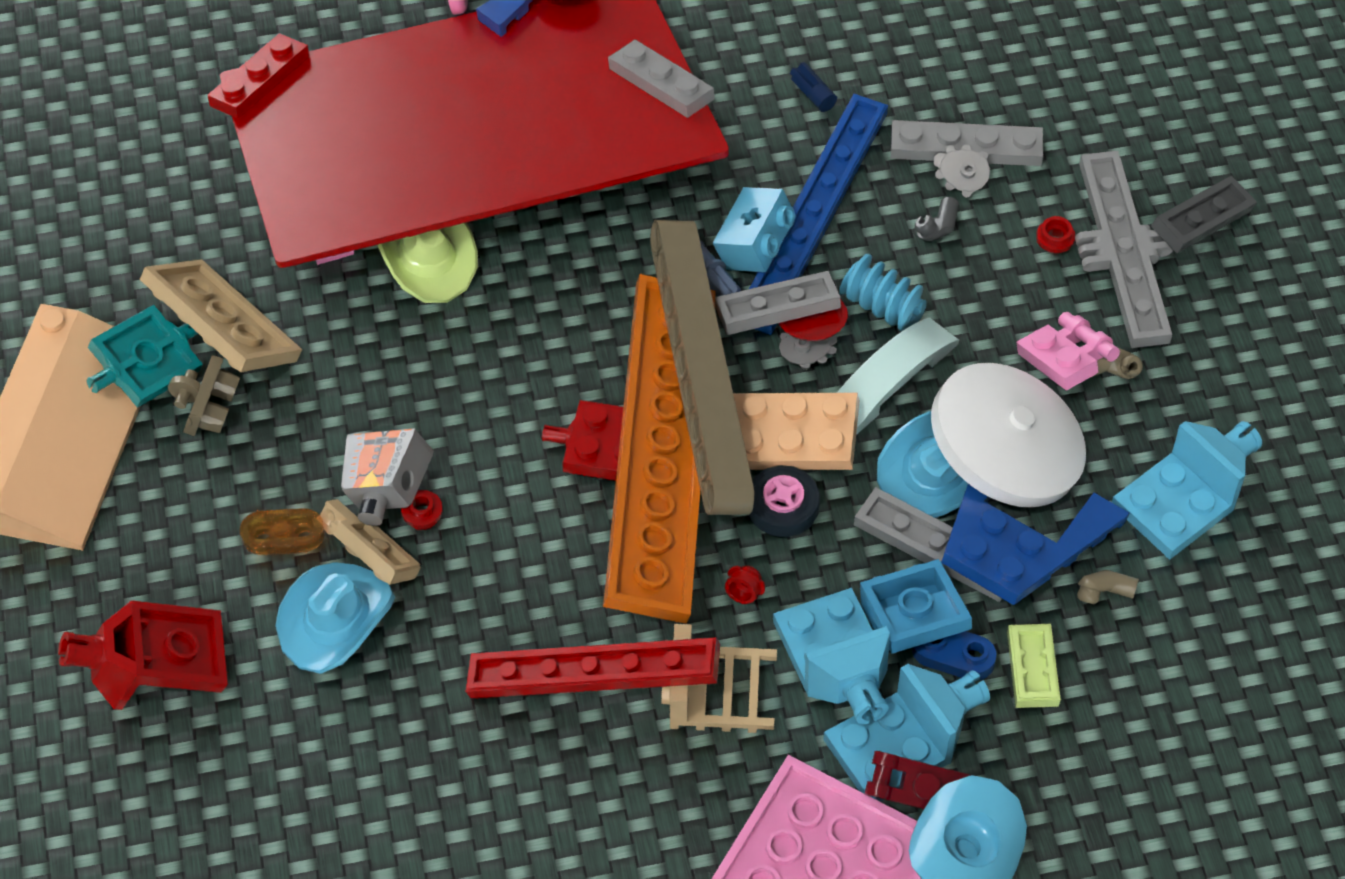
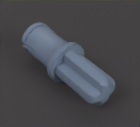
M700 241L711 290L716 291L717 297L740 292L741 288L726 272L725 263L720 259H715L705 247V244Z

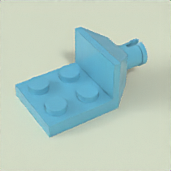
M1185 421L1179 425L1172 453L1113 496L1112 503L1128 511L1127 521L1170 560L1234 511L1245 478L1246 457L1262 447L1261 436L1255 428L1244 436L1243 433L1251 427V424L1245 421L1239 422L1226 435H1223L1216 428Z
M852 588L773 613V623L808 697L836 704L848 701L853 710V715L859 724L869 723V718L866 714L868 710L874 722L887 713L888 705L885 699L882 698L879 687L888 670L890 632L887 626L872 630Z
M906 664L900 668L897 693L885 699L888 711L882 718L874 722L868 710L866 711L869 718L868 724H859L855 717L852 716L825 731L823 740L858 791L865 793L867 781L872 782L875 765L871 764L874 750L942 768L952 762L960 736L964 715L976 706L990 701V693L984 680L975 684V681L980 679V675L974 670L966 673L964 677L953 683L947 684L940 674ZM892 770L889 786L899 789L903 772ZM872 797V798L878 800L879 802L884 801V799Z

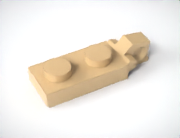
M338 499L326 501L317 522L328 535L333 534L339 539L350 554L360 558L367 564L379 580L391 585L416 578L421 569V564L378 526L366 525L359 521L358 517Z

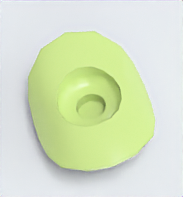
M467 223L378 244L382 257L397 283L404 291L423 303H448L467 291L478 268V251L473 234Z

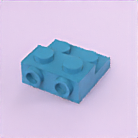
M939 559L860 582L861 606L874 630L887 626L890 632L889 650L891 654L972 629V617Z

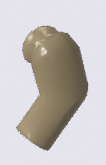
M1119 348L1120 354L1116 360L1110 362L1104 357L1097 360L1098 373L1094 376L1108 372L1121 378L1132 379L1141 373L1143 363L1138 356Z
M1102 570L1085 575L1079 580L1078 584L1081 586L1077 592V597L1081 601L1096 604L1099 601L1101 591H1107L1133 599L1139 579L1111 570Z

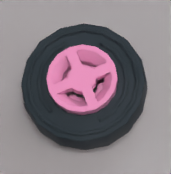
M779 465L767 468L754 477L752 481L754 505L749 516L751 521L761 531L772 536L790 537L801 534L812 526L819 514L820 493L816 482L805 471L794 466ZM776 502L785 503L786 506L777 505Z

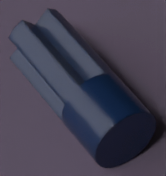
M801 62L798 68H792L790 71L792 75L791 80L821 112L830 110L836 104L837 96L805 62Z

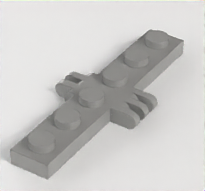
M1119 151L1082 154L1079 165L1098 229L1083 231L1075 236L1080 258L1083 259V270L1091 272L1109 269L1131 348L1170 344L1172 331L1152 264L1157 263L1160 259L1159 257L1170 255L1173 249L1155 230H1151L1149 225H1140Z

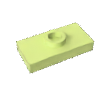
M1051 624L1008 625L1007 637L1016 708L1059 707L1061 699Z

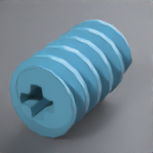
M865 254L851 266L841 282L839 294H846V297L851 302L859 301V305L864 310L872 309V313L877 318L885 317L886 323L890 326L898 324L900 332L919 322L927 306V301L921 299L924 290L922 285H917L910 292L908 291L911 282L910 278L904 277L896 284L897 270L892 269L883 276L885 264L880 261L873 268H870L872 262V255Z

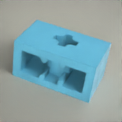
M743 187L712 243L720 259L725 263L726 270L767 271L796 218L794 209L784 190Z

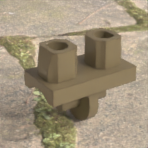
M215 355L211 356L201 384L196 381L198 373L190 369L186 371L185 376H174L171 378L168 391L176 398L174 405L177 408L185 409L188 402L194 403L185 425L184 433L195 436L198 427L220 433L229 408L212 403L208 399L211 394L231 402L240 377L220 369L223 358Z

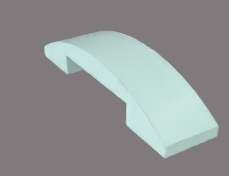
M929 317L906 328L877 350L837 392L858 393L860 403L856 435L879 415L880 406L927 364L934 367L959 344V339Z

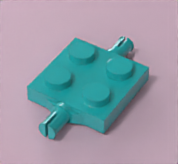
M152 305L91 339L88 349L102 364L104 370L88 377L87 385L89 389L93 387L91 390L93 393H98L103 388L115 383L138 408L167 391L172 377L185 376L186 371L189 369L197 373L200 371L203 363L190 349L188 340L198 335V333L186 323L176 327V325L165 319L155 305Z

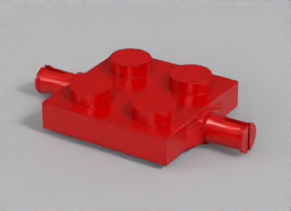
M580 400L575 419L568 428L544 425L542 441L565 444L563 472L616 481L623 407Z

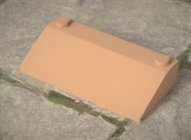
M40 304L0 396V535L83 551L140 407L137 408L125 392L115 383L103 388L98 393L91 391L93 387L89 389L87 378L104 369L102 364L88 349V345L91 339L114 326L79 310Z

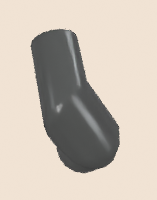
M945 197L940 202L937 217L933 218L930 215H926V220H924L920 216L915 222L918 237L924 241L931 242L952 233L959 209V201L952 197Z

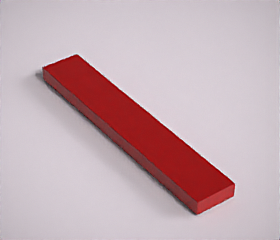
M716 637L471 653L465 692L470 698L716 684L721 644Z

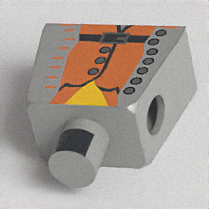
M416 429L347 435L341 487L347 497L359 509L358 519L362 523L370 526L381 525L386 509L407 508L412 504L434 452Z

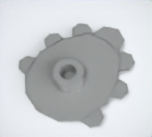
M968 144L962 145L961 150L956 151L954 146L949 145L946 147L947 154L939 152L933 157L934 165L940 168L935 172V177L938 179L945 178L947 180L945 184L946 190L951 191L956 188L961 190L962 195L966 198L970 197L972 192L981 189L989 179L990 167L987 162L988 153L986 151H980L979 153L971 151V146Z
M781 333L780 335L781 343L779 349L781 355L789 363L799 365L803 370L809 369L810 364L815 362L825 364L828 359L825 356L826 353L828 355L836 354L837 349L834 345L837 343V337L835 335L825 340L813 342L796 339L788 333Z

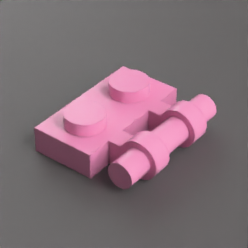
M1069 312L1062 313L1058 319V323L1063 329L1057 331L1048 324L1016 342L1018 354L1066 391L1097 374V360L1104 357L1112 362L1120 354L1119 348L1113 345L1112 338L1102 331L1095 332L1091 329L1090 322L1080 315L1073 316ZM1082 341L1085 345L1078 347L1076 343Z

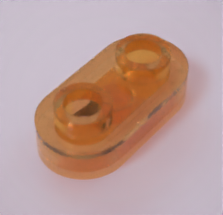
M307 508L256 511L243 519L239 529L244 547L249 552L257 555L309 552L316 549L325 537L322 518L317 512ZM302 532L310 533L307 536L298 537V535ZM262 534L269 535L266 539H256Z

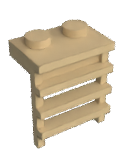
M674 624L673 640L692 639V625ZM720 647L719 658L725 659L722 716L705 715L707 684L662 687V704L670 705V729H679V725L696 726V730L705 731V727H722V731L730 732L731 728L748 729V733H756L757 729L774 730V718L757 717L759 661H777V649ZM734 659L751 660L748 717L731 716Z

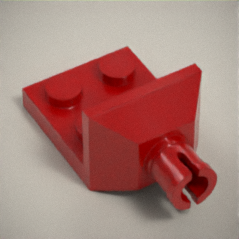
M131 600L101 625L96 635L64 632L60 639L58 655L65 656H60V666H78L91 669L92 683L113 709L122 710L139 685L220 693L228 685L221 610Z

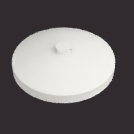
M997 363L972 364L953 373L935 396L931 411V423L938 447L956 473L981 493L1009 505L1040 507L1061 499L1080 478L1086 462V446L1079 423L1067 404L1051 388L1034 376L1017 368Z

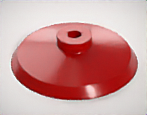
M841 300V308L780 322L779 325L786 333L796 339L812 342L821 341L832 337L844 327L848 318V311Z

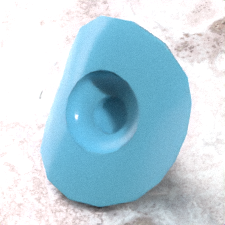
M931 411L913 418L898 429L886 442L878 457L877 483L884 492L934 518L943 516L960 507L968 483L950 466L939 449L932 430Z
M333 562L315 566L304 572L289 587L278 609L275 627L282 652L299 669L319 674L342 665L356 652L391 608L395 599L391 586L379 580L373 571L354 564Z
M971 775L945 784L930 799L912 833L909 846L912 868L921 879H1012L1025 846L1027 830L1020 800L1001 782Z

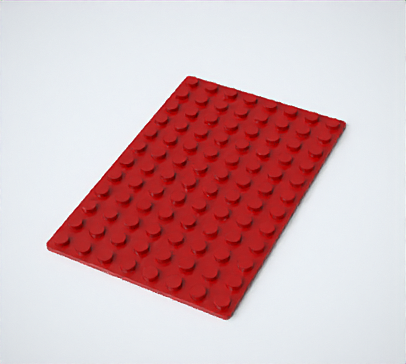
M533 0L528 4L529 11L520 20L514 18L506 26L507 32L503 36H499L478 20L477 12L312 50L309 51V58L239 119L231 116L276 265L280 268L336 256L726 158L729 155V146L708 104L687 118L609 69L608 57L633 40H637L692 74L656 0ZM238 68L222 72L220 74L221 83Z

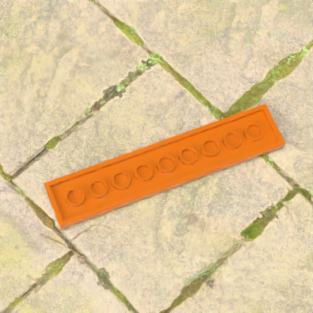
M640 274L635 290L603 607L687 624L691 615L700 485L658 280L656 277ZM711 290L712 299H713L714 308H715V295H716V291H715V290Z

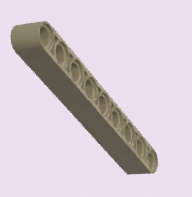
M654 220L650 234L651 251L704 509L707 515H750L754 505V487L697 226L694 221Z

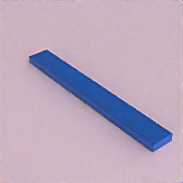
M853 94L793 206L796 218L792 227L787 232L777 255L774 256L767 271L758 272L749 289L803 276L888 113L887 104ZM777 323L755 328V330L772 335Z

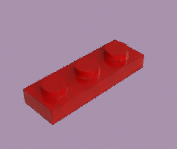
M279 33L207 95L210 107L239 119L310 57L308 45Z

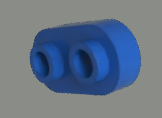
M967 631L939 639L941 641L939 644H931L929 642L911 648L914 658L923 666L961 678L966 673L974 670L980 675L979 680L985 679L992 673L996 661L994 645L985 637ZM975 650L980 652L982 656L973 657L968 652Z

